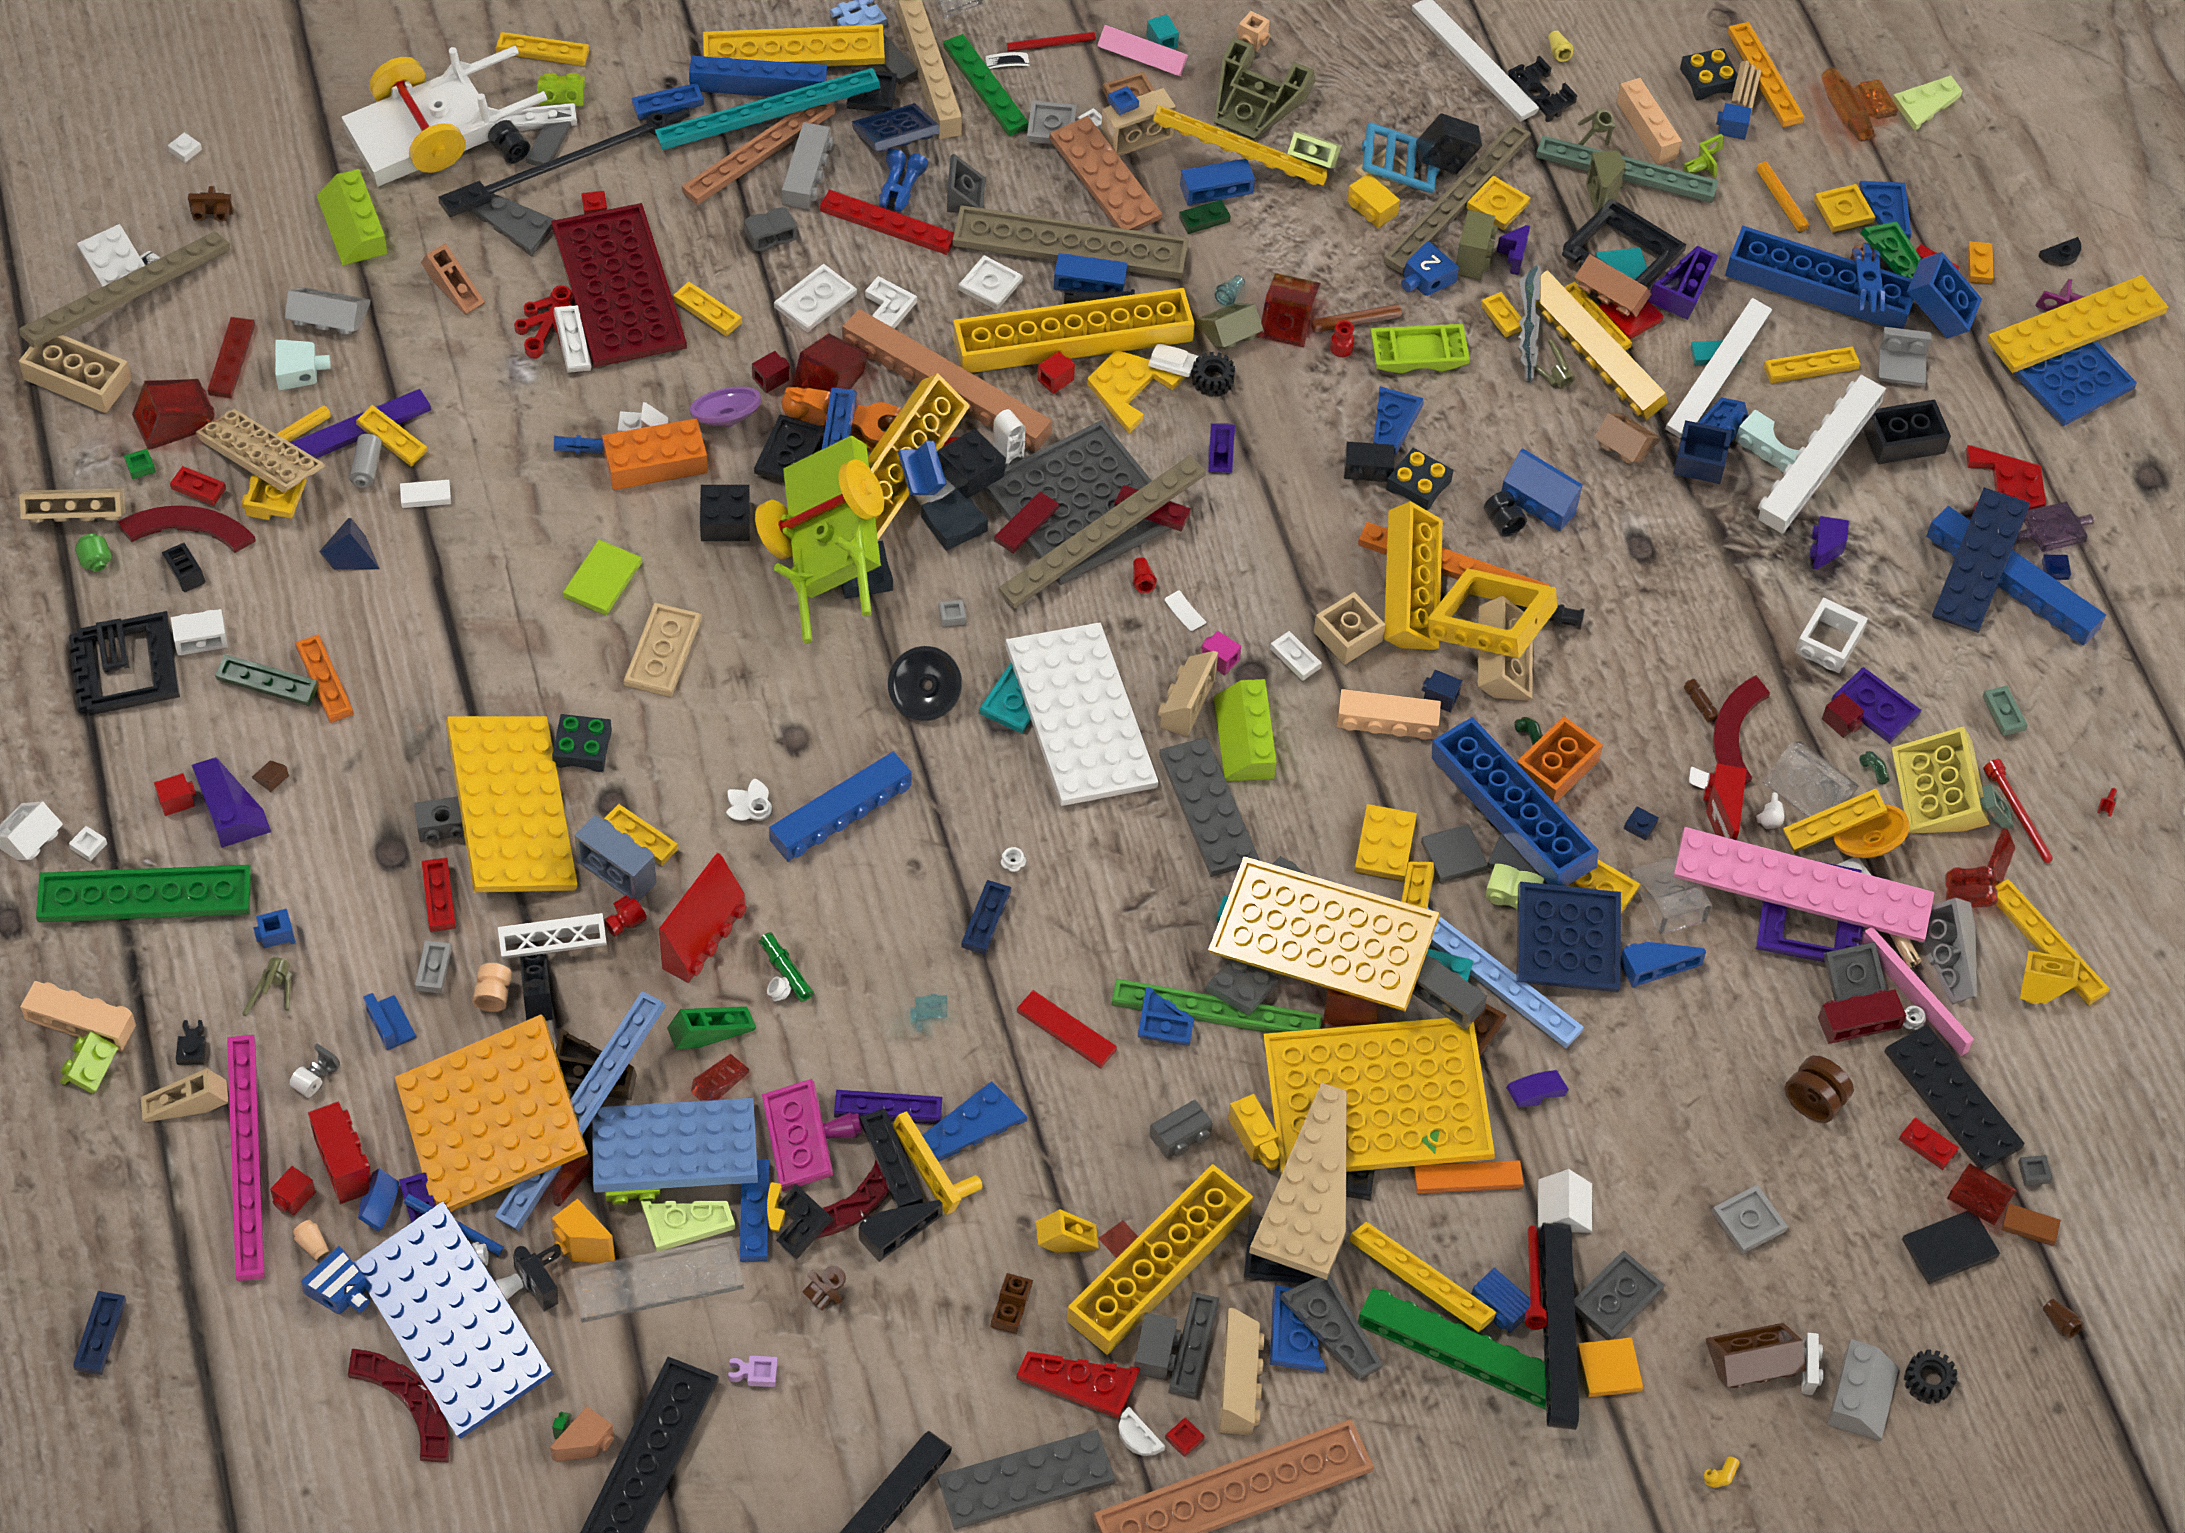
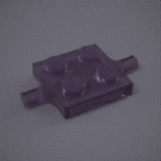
M2067 502L2028 510L2024 520L2027 529L2019 532L2017 541L2030 538L2038 544L2042 552L2084 543L2088 535L2082 526L2093 524L2094 518L2092 514L2078 517Z

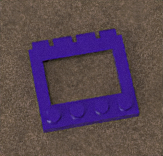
M1829 864V865L1837 866V867H1840V868H1844V869L1856 871V872H1859V873L1862 872V870H1860V869H1855V868H1850V867H1845V866H1839V865ZM1762 901L1755 949L1825 962L1823 953L1861 945L1855 942L1862 941L1864 927L1839 920L1837 922L1834 948L1785 939L1783 934L1787 907Z

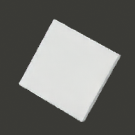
M984 255L958 284V290L998 310L1023 281V275Z

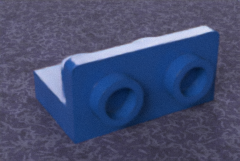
M1721 397L1698 423L1732 430L1731 442L1737 436L1739 426L1749 415L1745 402Z

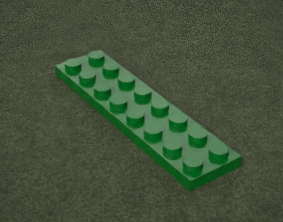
M251 865L40 872L36 919L37 922L246 915L250 914L252 869Z

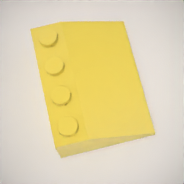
M1964 726L1892 747L1903 808L1910 823L1909 834L1963 832L1990 824L1988 814L1983 809L1981 798L1984 795L1973 742Z

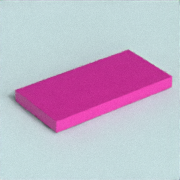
M809 1079L762 1094L778 1181L782 1186V1191L792 1189L795 1184L802 1186L834 1176L815 1082Z

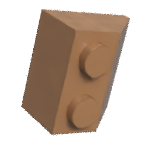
M1608 413L1594 438L1600 441L1599 445L1608 451L1615 450L1619 453L1618 457L1629 464L1631 462H1641L1661 440L1659 436L1622 413Z

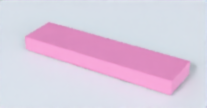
M1104 25L1097 45L1098 47L1181 76L1188 57L1187 54Z

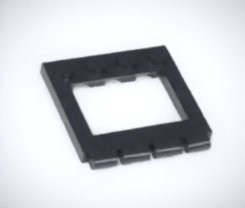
M1611 199L1564 243L1562 256L1574 264L1580 261L1579 267H1581L1589 254H1591L1581 247L1607 223L1659 255L1635 279V281L1648 287L1685 251L1687 244Z
M167 611L122 620L125 635L146 632L153 684L151 687L102 696L96 641H98L96 625L79 628L77 633L69 635L78 712H88L90 716L180 697L170 620ZM114 625V636L118 637L117 625ZM103 627L104 638L109 639L108 629Z

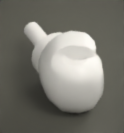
M1772 793L1771 802L1765 805L1762 813L1756 815L1757 823H1761L1765 829L1778 828L1784 822V809L1782 803L1778 801V793Z

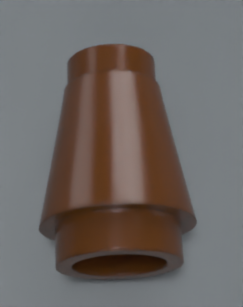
M2055 1299L2049 1300L2043 1307V1311L2061 1336H2066L2070 1339L2083 1328L2084 1323L2081 1321V1316Z

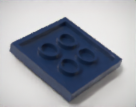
M915 103L852 121L853 130L875 151L879 152L888 151L890 147L897 145H909L917 139H929L933 135L940 133L939 124Z

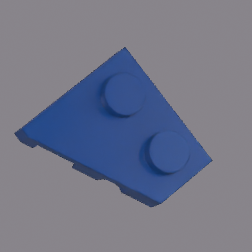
M1146 987L1138 1037L1190 1046L1194 1018L1185 1011H1180L1168 999L1165 1000L1156 994L1151 987Z

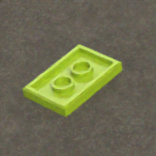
M598 540L563 591V598L607 616L642 564V557Z

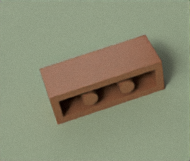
M1589 254L1574 277L1579 284L1578 288L1588 294L1591 291L1598 295L1597 299L1606 305H1609L1611 302L1617 306L1616 310L1627 317L1629 314L1637 317L1651 296L1647 287Z

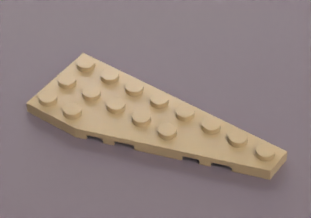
M1321 1082L1249 1251L1251 1254L1326 1280L1346 1232L1347 1091Z

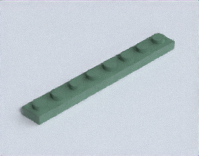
M1542 135L1536 158L1588 171L1592 153L1605 151ZM1621 156L1626 162V172L1622 175L1623 180L1710 203L1713 202L1718 180Z

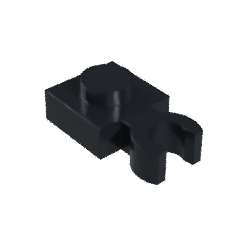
M184 1020L182 1027L185 1036H178L176 1063L177 1065H204L206 1039L205 1036H201L204 1032L203 1022L198 1020V1026L195 1029H189L188 1020Z

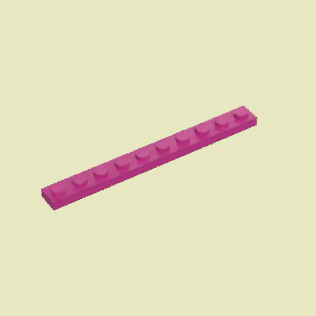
M254 1035L227 1037L235 1276L237 1281L265 1278L256 1040Z

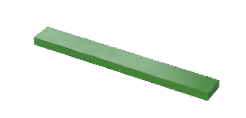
M1116 979L1111 1003L1113 1006L1142 1011L1146 987H1151L1156 994L1165 1000L1168 999L1180 1011H1185L1194 1020L1266 1033L1320 1029L1322 1019L1321 1014L1260 1004L1250 1015H1247L1213 995Z

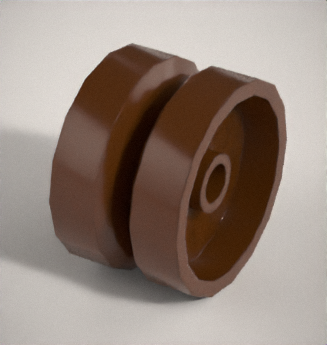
M1812 1055L1806 1058L1800 1065L1798 1072L1790 1077L1785 1084L1784 1090L1789 1102L1799 1113L1815 1122L1828 1123L1837 1115L1841 1106L1845 1105L1851 1098L1854 1087L1848 1074L1840 1066L1825 1057Z

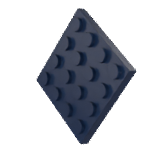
M1520 881L1518 884L1516 982L1618 992L1620 990L1621 892Z

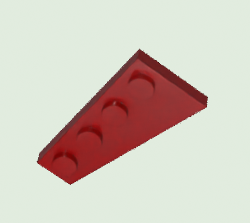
M1027 1351L1017 1372L1016 1379L1119 1419L1140 1373V1368L1130 1366V1369L1117 1367V1364L1105 1363V1365L1089 1363V1360L1078 1359L1077 1361L1063 1359V1356Z

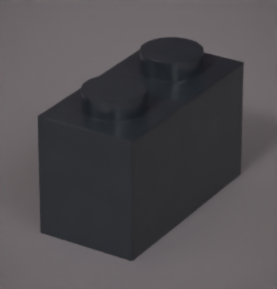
M1347 441L1344 455V479L1387 482L1388 477L1394 471V445Z

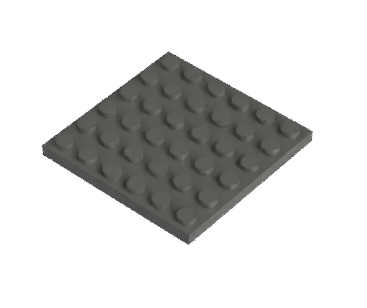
M1103 420L1006 467L1004 477L984 488V490L1009 521L1040 491L1059 503V509L1026 541L1040 559L1114 508V502L1123 485L1140 490L1152 480ZM1143 519L1056 579L1059 585H1062L1172 528Z

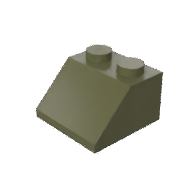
M1619 150L1592 153L1586 186L1595 214L1611 199L1616 200L1619 189L1623 186L1622 175L1626 172V162L1621 158Z
M1233 303L1196 319L1198 326L1212 345L1223 347L1224 350L1235 347L1237 345L1236 342L1242 339L1243 341L1252 340L1257 337L1256 333L1264 331L1255 304Z

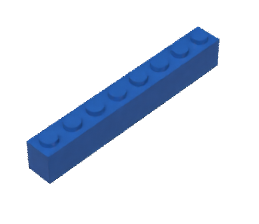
M1947 506L1931 522L1926 537L1956 557L1970 520L1950 506ZM2012 550L1998 587L2084 646L2101 629L2106 614Z

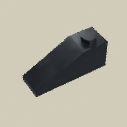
M940 1200L880 1211L873 1217L868 1216L858 1227L859 1241L880 1262L942 1216L943 1203Z

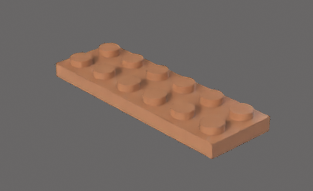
M1089 116L1050 133L1049 139L1116 228L1137 231L1162 218L1161 211Z

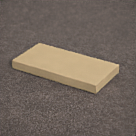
M654 603L624 678V686L672 697L701 623L702 614Z

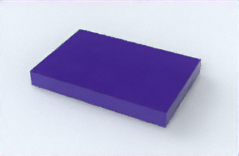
M1864 667L1847 681L1831 699H1835L1844 692L1865 711L1862 718L1863 724L1889 744L1922 711Z

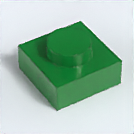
M148 449L124 455L125 463L132 479L156 472Z

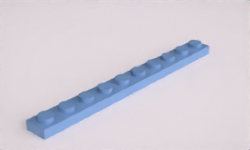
M641 991L571 1098L581 1134L584 1133L665 1009L666 1005L663 1001ZM562 1165L515 1184L494 1217L511 1228L520 1231Z

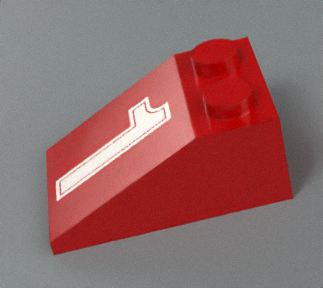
M1716 764L1714 773L1709 772L1702 801L1707 802L1706 814L1715 835L1737 840L1740 830L1747 772L1745 768Z

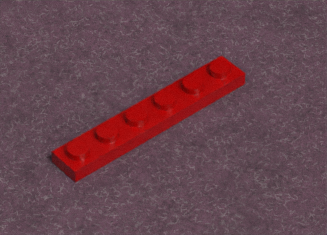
M830 189L820 204V212L945 255L948 254L953 245L955 232Z

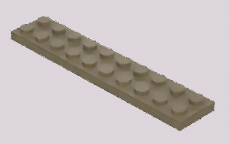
M963 205L960 206L953 237V246L1053 261H1057L1058 253L1094 257L1097 259L1128 263L1127 271L1177 279H1182L1189 238Z

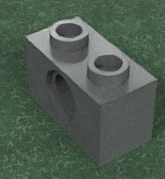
M458 796L414 803L420 842H435L439 839L461 838L464 836Z

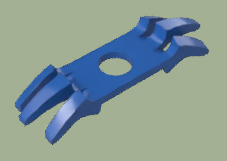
M1863 243L1864 260H1861L1862 252L1859 248L1852 249L1858 278L1859 312L1864 311L1866 294H1868L1871 313H1875L1877 295L1879 299V312L1884 313L1885 291H1883L1880 253L1878 250H1871L1868 243ZM1872 273L1876 279L1868 281L1864 279L1863 274Z

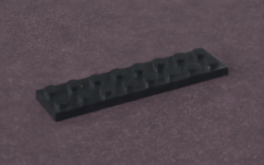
M667 1357L580 1533H645L719 1381L718 1375Z

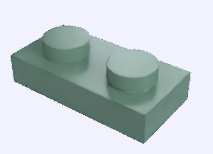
M2008 686L1984 691L1982 697L2003 736L2026 730L2027 723Z
M1992 784L1982 787L1984 797L1981 798V803L1985 812L1989 811L1994 823L1998 822L2003 830L2013 828L2010 807Z

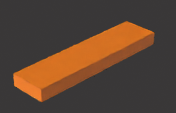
M319 634L295 642L296 649L309 678L317 680L319 683L316 693L329 722L332 723L354 715Z
M1520 1160L1414 1166L1413 1169L1417 1194L1522 1189L1524 1185Z

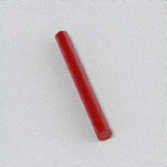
M1095 32L1009 42L1006 45L1007 51L1010 52L1095 41L1096 36Z

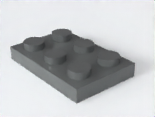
M1623 1250L1574 1298L1575 1312L1608 1340H1613L1664 1290L1665 1284Z

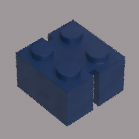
M1685 420L1673 474L1720 484L1725 469L1732 430Z

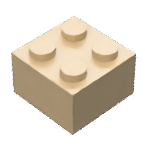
M1353 592L1316 615L1314 633L1345 665L1383 642L1386 624Z

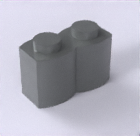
M774 208L766 214H756L744 220V233L754 251H763L776 244L782 245L797 239V225L787 208Z

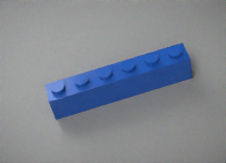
M691 56L689 69L690 84L697 83L701 92L772 97L827 81V65Z
M893 751L769 827L770 842L787 862L794 857H800L815 844L823 843L828 836L844 830L848 824L856 819L864 818L872 809L877 806H883L890 798L906 792L912 785V771Z

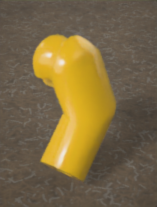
M1728 1456L1722 1470L1713 1469L1712 1471L1711 1468L1707 1469L1703 1475L1705 1484L1712 1488L1729 1485L1740 1463L1739 1460Z

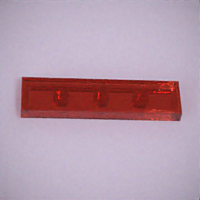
M230 318L207 389L209 396L233 397L255 327L253 319Z

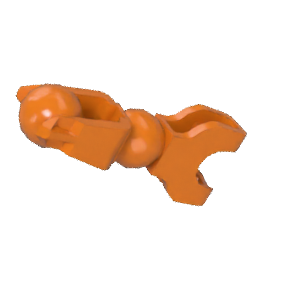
M786 388V393L781 401L784 414L822 427L826 426L830 392L811 388ZM877 402L870 406L858 405L856 410L854 408L850 436L852 435L867 444V451L872 452L885 433L880 429L884 427L889 428L901 411V408L885 402Z

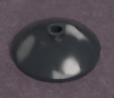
M919 646L904 652L894 662L888 676V692L892 703L902 714L918 721L936 720L946 715L956 705L962 691V675L957 663L948 653L932 646ZM931 681L932 688L926 690L925 683Z

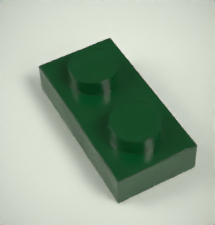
M1222 199L1179 212V219L1188 234L1228 223L1231 218Z

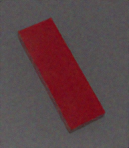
M1040 491L994 536V541L1014 554L1059 509V503Z

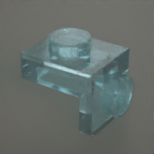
M930 994L924 997H915V1007H910L911 1023H916L917 1032H922V1019L947 1018V995Z

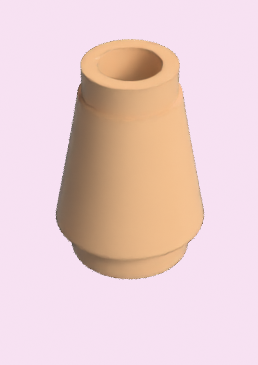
M306 1220L293 1230L294 1240L316 1262L325 1259L330 1254L316 1223L313 1224L311 1220Z

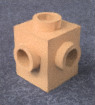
M1250 11L1237 27L1238 39L1252 44L1254 52H1257L1262 45L1265 46L1269 41L1270 20Z

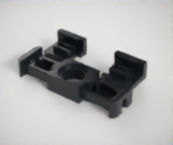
M1539 55L1536 62L1527 67L1524 64H1520L1510 69L1508 76L1546 115L1545 121L1550 122L1554 116L1556 118L1560 117L1564 108L1576 103L1577 94L1566 83H1563L1559 93L1556 92L1555 95L1552 93L1550 96V91L1539 81V78L1543 76L1545 78L1549 77L1552 68ZM1536 90L1540 92V95L1534 96L1529 92Z

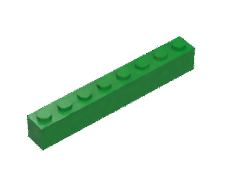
M1372 1287L1359 1314L1358 1324L1361 1328L1546 1410L1544 1362L1541 1359L1524 1355L1512 1346H1504L1495 1342L1488 1335H1479L1470 1331L1463 1324L1452 1323L1443 1319L1436 1312H1427L1418 1308L1411 1301L1400 1300L1386 1290H1378Z

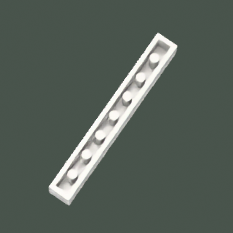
M1860 375L1856 382L1852 381L1849 384L1845 397H1840L1833 407L1834 411L1831 415L1827 414L1824 417L1820 430H1815L1808 440L1809 444L1806 448L1802 447L1799 450L1795 463H1790L1786 467L1783 479L1781 481L1777 480L1771 488L1770 496L1768 498L1765 496L1758 506L1760 510L1759 521L1782 534L1786 531L1882 403L1886 390L1885 387L1863 375Z

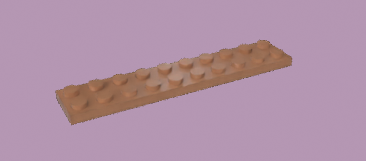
M1352 1419L1097 1511L1094 1513V1520L1100 1533H1208L1371 1473L1374 1470V1465Z

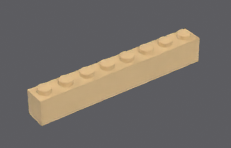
M895 0V10L914 66L918 69V78L932 119L939 124L940 133H938L939 139L961 136L962 116L922 0Z

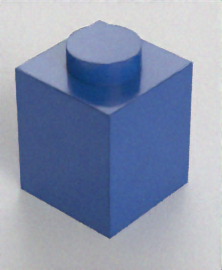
M1725 103L1723 112H1718L1716 125H1720L1719 134L1745 140L1752 108Z

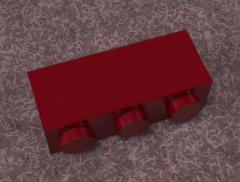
M1896 989L1889 991L1879 990L1865 996L1855 995L1842 1001H1828L1822 1005L1818 1020L1828 1044L1901 1029L1907 1015Z

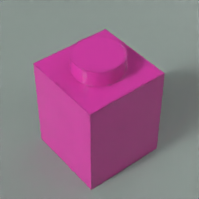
M1219 631L1212 637H1207L1202 643V653L1218 652L1216 670L1224 676L1240 660L1241 645Z

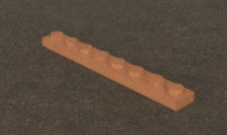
M828 103L791 113L682 185V192L696 205L700 204L799 137L803 122L818 125L835 114V107Z

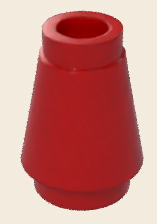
M1139 557L1133 561V587L1140 593H1149L1154 590L1157 579L1147 559Z

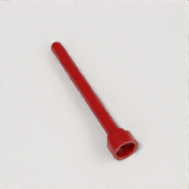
M1994 759L1988 762L1983 767L1987 777L1997 782L2045 863H2050L2053 857L2005 777L2006 767L2001 759Z
M1531 1225L1527 1230L1530 1307L1525 1312V1324L1532 1330H1540L1547 1325V1312L1541 1306L1538 1228Z

